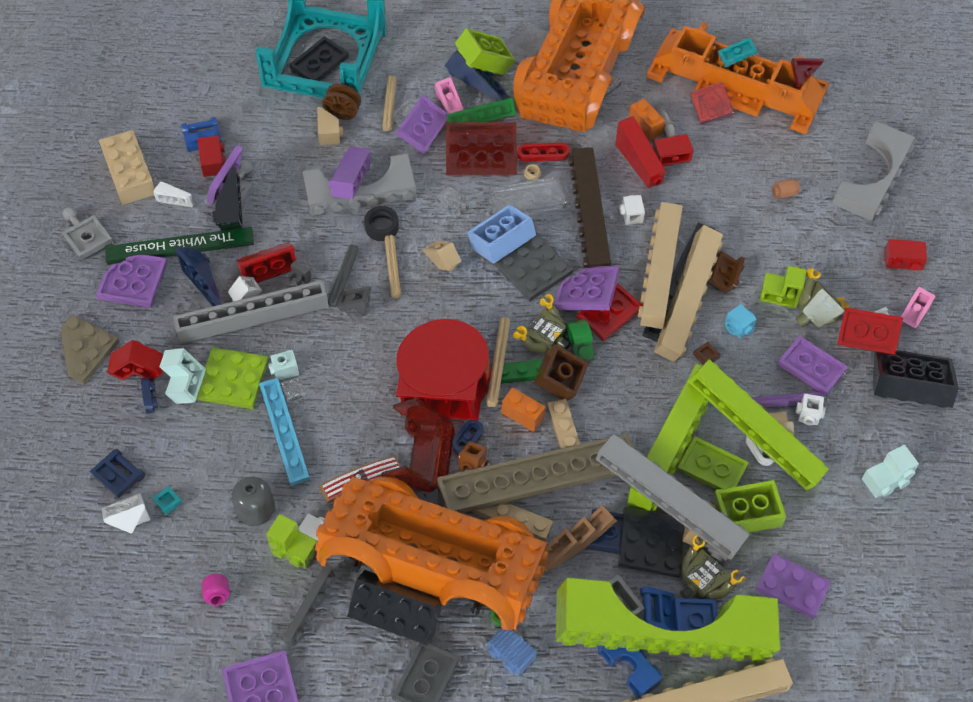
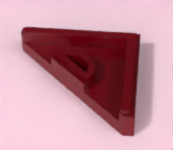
M792 58L791 66L796 88H799L823 64L824 59Z

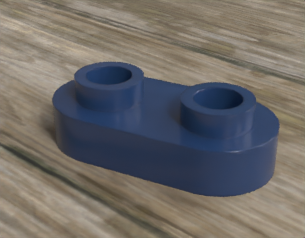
M149 377L141 378L146 414L155 413V408H158L156 396L153 397V392L156 391L154 380L150 381Z
M467 421L454 437L452 447L456 454L459 455L460 451L463 450V448L459 447L460 445L466 446L469 441L477 444L483 435V425L480 421Z

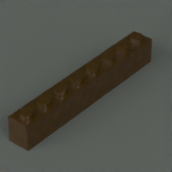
M593 147L572 148V155L568 157L569 167L572 166L570 171L571 180H574L575 183L572 185L573 195L576 194L577 197L574 199L575 209L579 211L577 212V223L581 225L579 227V238L583 239V242H581V252L585 253L583 267L611 266Z

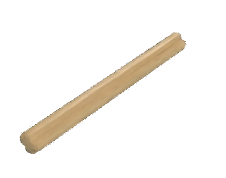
M501 317L499 322L487 396L488 407H496L498 404L510 327V319L508 317Z

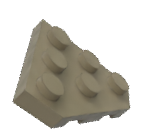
M72 314L60 328L67 373L69 377L85 385L117 346L119 339Z

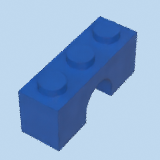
M599 645L598 652L611 667L622 661L628 662L633 666L634 672L628 677L626 684L639 699L660 685L662 680L660 670L646 660L647 657L641 649L639 651H627L626 648L618 647V649L611 650Z

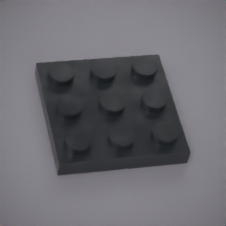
M625 507L622 517L618 566L679 578L681 575L684 525L671 515Z

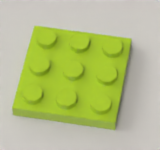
M212 347L196 399L254 409L260 390L259 383L263 380L269 361L268 356Z

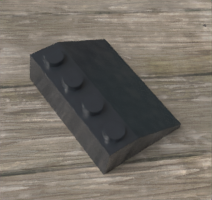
M897 350L896 356L874 352V395L881 398H895L900 401H913L923 405L931 404L941 408H953L959 386L952 359Z

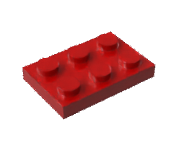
M617 283L610 310H582L577 314V319H585L591 331L604 342L634 318L639 312V307L644 305Z
M845 308L837 345L896 356L904 318Z

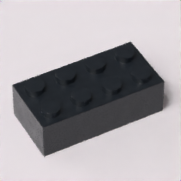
M364 570L356 579L347 617L427 645L434 636L442 604L439 597L393 581L382 584L376 573Z

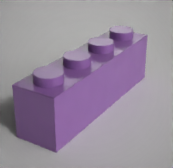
M350 146L348 151L344 152L343 160L339 162L338 169L334 171V177L330 178L329 181L331 196L346 199L354 198L370 166L371 149Z

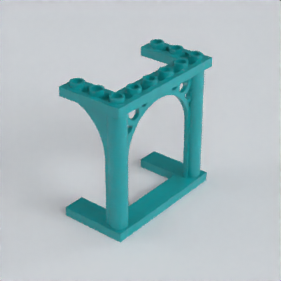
M288 0L285 25L275 51L274 49L257 47L255 51L262 87L324 99L327 89L333 85L332 83L284 75L282 73L294 44L302 35L319 28H335L350 34L358 44L359 53L355 64L341 62L339 68L341 84L353 88L361 97V90L381 36H386L387 33L385 0H367L368 17L307 6L306 0ZM305 22L313 23V25H306ZM356 32H363L364 34L358 35Z

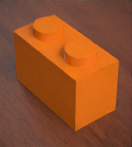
M644 98L630 105L629 117H635L648 141L663 134L665 119Z
M512 387L502 400L501 413L535 432L545 418L546 406Z

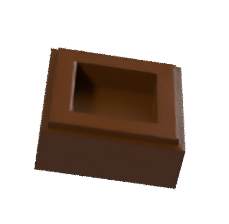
M706 342L693 352V355L702 365L709 359L712 362L716 361L721 355L709 342Z

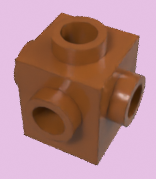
M469 441L458 455L459 471L463 472L487 466V447Z

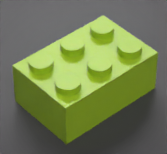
M466 28L455 42L458 52L463 55L466 64L470 68L505 75L516 62L501 37Z
M774 480L715 490L712 498V504L716 505L715 509L725 513L736 525H741L747 533L782 527L786 519Z

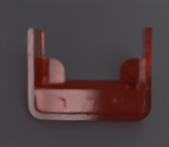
M417 397L394 404L393 409L406 417L405 430L414 437L410 466H402L382 472L381 476L397 478L409 486L413 485L416 489H421L423 492H433L436 488L440 492L437 478L446 476L449 473L452 442L455 432L452 421Z

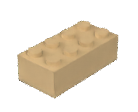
M130 130L100 139L99 143L121 204L125 205L153 196L154 184L134 131Z

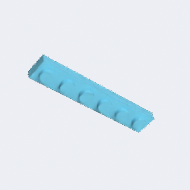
M278 378L259 383L290 486L310 481Z

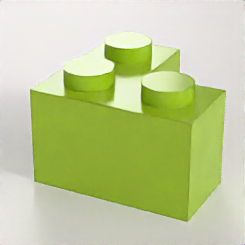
M788 266L785 276L765 273L759 301L796 309L804 288L806 269Z
M281 514L278 515L266 533L271 553L277 558L281 559L283 557L289 560L290 564L297 568L301 566L307 569L317 553L315 551L317 540L300 532L297 522Z

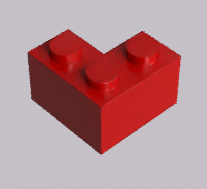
M131 340L110 354L107 374L123 381L134 374L142 378L149 377L150 381L162 375L163 370L159 366L164 354L154 348L141 344L139 341Z

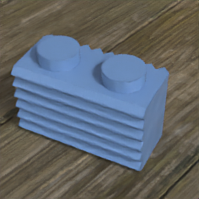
M501 628L488 641V653L495 660L499 658L503 661L505 669L511 674L516 673L518 676H521L537 658V651L513 630L506 631Z

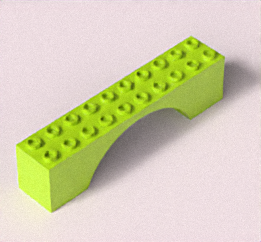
M566 578L557 589L556 641L562 642L563 645L567 646L579 643L589 648L601 645L611 650L622 647L626 648L627 651L644 649L648 653L665 651L669 652L670 655L687 653L691 657L709 655L712 659L730 657L733 661L752 659L754 663H763L780 650L778 598L736 594L722 606L718 616L710 625L691 631H671L648 624L634 615L617 597L610 582Z

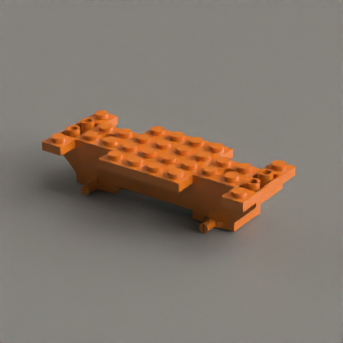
M702 22L699 28L684 26L682 31L674 28L670 30L654 57L653 63L647 72V78L662 83L668 72L698 82L693 94L722 86L730 108L758 117L764 105L794 116L795 118L790 129L807 134L829 88V82L814 78L811 75L799 88H796L791 62L781 59L777 63L757 55L747 57L744 61L741 60L728 67H724L718 51L728 47V45L717 42L716 36L705 31L708 27L706 22L705 24Z

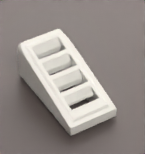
M160 181L153 191L158 202L186 207L194 206L190 193Z

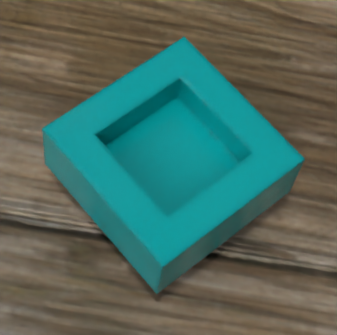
M170 486L152 498L165 515L182 504L181 499Z

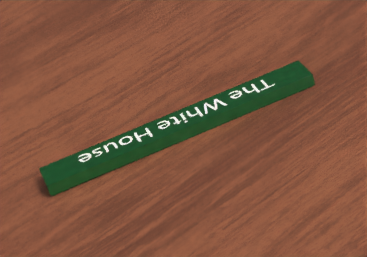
M252 227L105 246L106 264L121 263L127 257L136 255L155 257L176 256L175 249L178 247L197 248L200 252L250 246L254 245Z

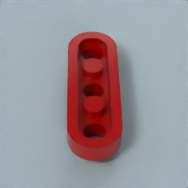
M565 143L522 144L517 150V157L523 162L564 161L570 155V147Z

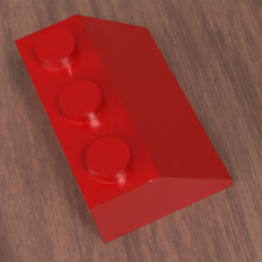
M287 242L249 256H244L236 260L240 276L253 277L257 283L291 272V264L296 260L293 245Z

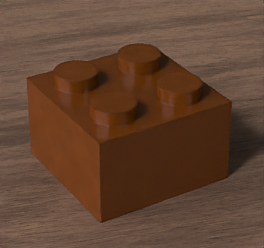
M556 344L546 351L533 384L561 400L566 399L568 401L576 396L589 363Z

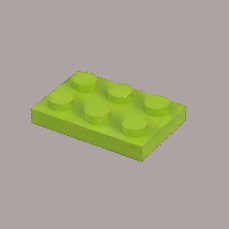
M694 436L677 467V471L713 489L720 490L737 487L749 462Z

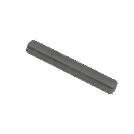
M351 244L348 247L328 299L329 306L336 307L340 295L345 288L359 251L357 245Z

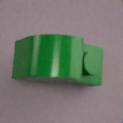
M585 319L565 322L567 337L572 344L573 354L584 361L594 359L593 337L588 322Z

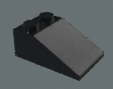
M231 168L215 204L216 211L212 212L213 222L216 223V226L221 231L243 228L240 176L236 168Z

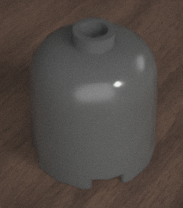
M251 476L239 480L234 486L232 502L239 521L250 524V526H259L268 522L269 517L275 511V500L268 484L259 477Z

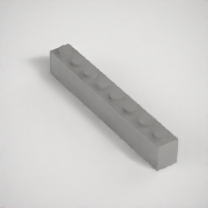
M323 280L173 316L180 344L329 308Z
M613 434L599 450L596 457L598 462L731 560L750 535L741 525H736L725 513L717 511L707 500L698 497L691 488L682 485L677 481L676 477L667 474L657 463L651 462L644 457L641 451L629 446L623 438Z

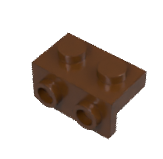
M723 251L717 253L718 259L712 268L713 273L708 283L727 293L738 286L740 282L739 276L744 269L745 258L741 256L735 260Z

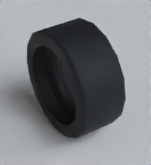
M377 206L367 211L364 217L367 235L376 241H385V236L387 235L396 236L399 230L397 213L387 206ZM378 218H387L392 221V225L386 229L373 228L371 223Z

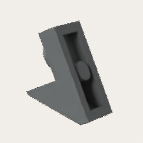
M366 286L343 291L336 307L340 311L354 308L364 316L370 302L371 287Z

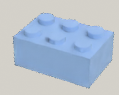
M510 204L467 232L472 249L493 264L536 236L532 218Z

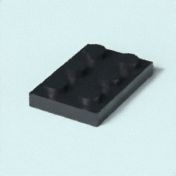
M324 36L291 62L289 66L292 71L302 78L320 81L338 67L341 62L349 58V52Z

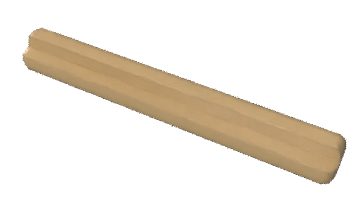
M389 75L387 77L382 124L383 131L390 132L392 130L396 76Z
M393 235L385 236L390 292L391 297L395 299L401 297L395 238Z

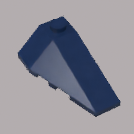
M458 50L454 52L444 65L452 76L494 99L502 100L509 98L501 84L492 78L494 75L492 72L470 68Z
M176 248V254L183 273L212 307L222 305L207 255L205 253L202 254L197 248Z

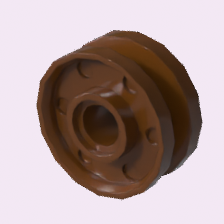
M333 84L327 89L322 105L327 112L336 118L351 120L355 118L358 112V108L361 105V97L357 91L347 85Z

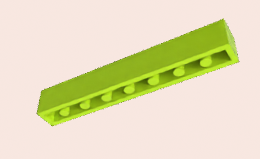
M710 359L688 381L806 491L816 486L829 470L821 459L813 455L790 431H787L776 418L766 412L762 405L754 401L745 390H742L731 377L727 376Z

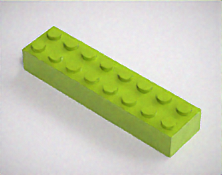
M697 363L647 456L648 460L657 463L663 471L673 476L676 472L677 464L681 462L685 454V448L689 447L693 438L692 435L700 425L701 417L705 416L708 409L709 401L688 382L702 366ZM631 486L626 507L655 512L658 506Z

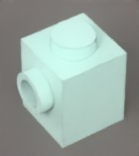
M293 350L270 356L272 362L268 364L271 375L275 374L279 381L299 375Z

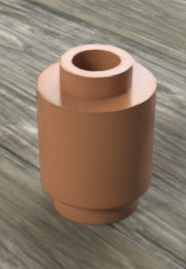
M787 179L777 181L772 186V194L777 199L793 197L800 192L798 180Z

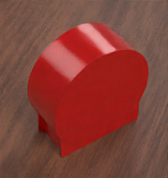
M453 319L433 320L413 329L401 342L396 357L399 373L396 397L401 399V416L479 420L481 401L488 393L491 377L488 347L481 333L473 326Z

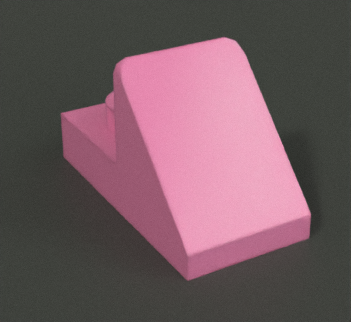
M451 77L434 83L436 100L441 101L445 112L452 113L464 109Z
M918 287L901 315L904 318L903 322L917 329L936 296Z

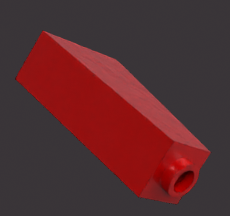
M634 116L619 121L615 142L616 147L648 188L660 185L664 181L665 169Z

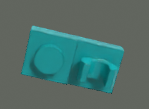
M749 37L719 50L718 54L724 67H728L741 60L744 61L747 57H753L754 54H757V49Z

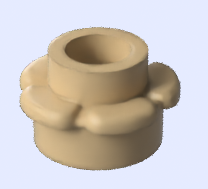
M528 165L524 170V177L527 180L536 181L541 176V171L537 165Z

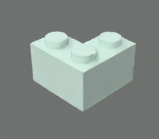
M184 348L165 350L159 366L171 377L165 394L176 404L195 402L206 368Z
M903 445L888 452L882 463L867 469L862 480L875 498L881 495L886 497L898 487L902 489L910 483V479L915 475V470L919 463L908 448Z

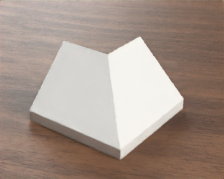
M141 493L102 507L104 523L129 533H133L137 525L150 521Z

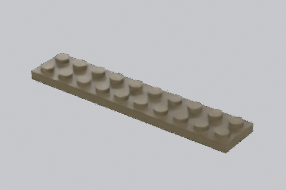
M628 433L617 436L623 438L634 449ZM609 438L438 477L437 484L445 508L463 513L617 476L596 460L599 450Z

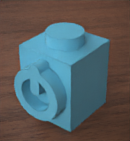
M740 304L727 313L724 324L731 335H737L739 338H742L745 335H750L755 330L754 326L757 319L751 311H748Z

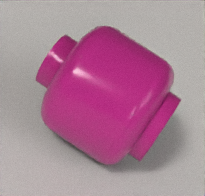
M213 573L205 577L201 582L202 597L206 603L218 606L229 598V582L224 575Z

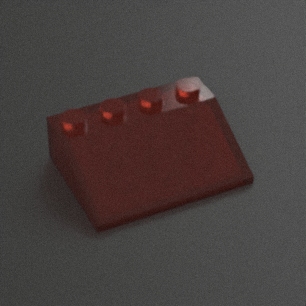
M446 122V175H517L516 122Z

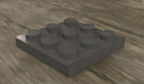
M539 234L495 263V266L529 302L573 274V269Z

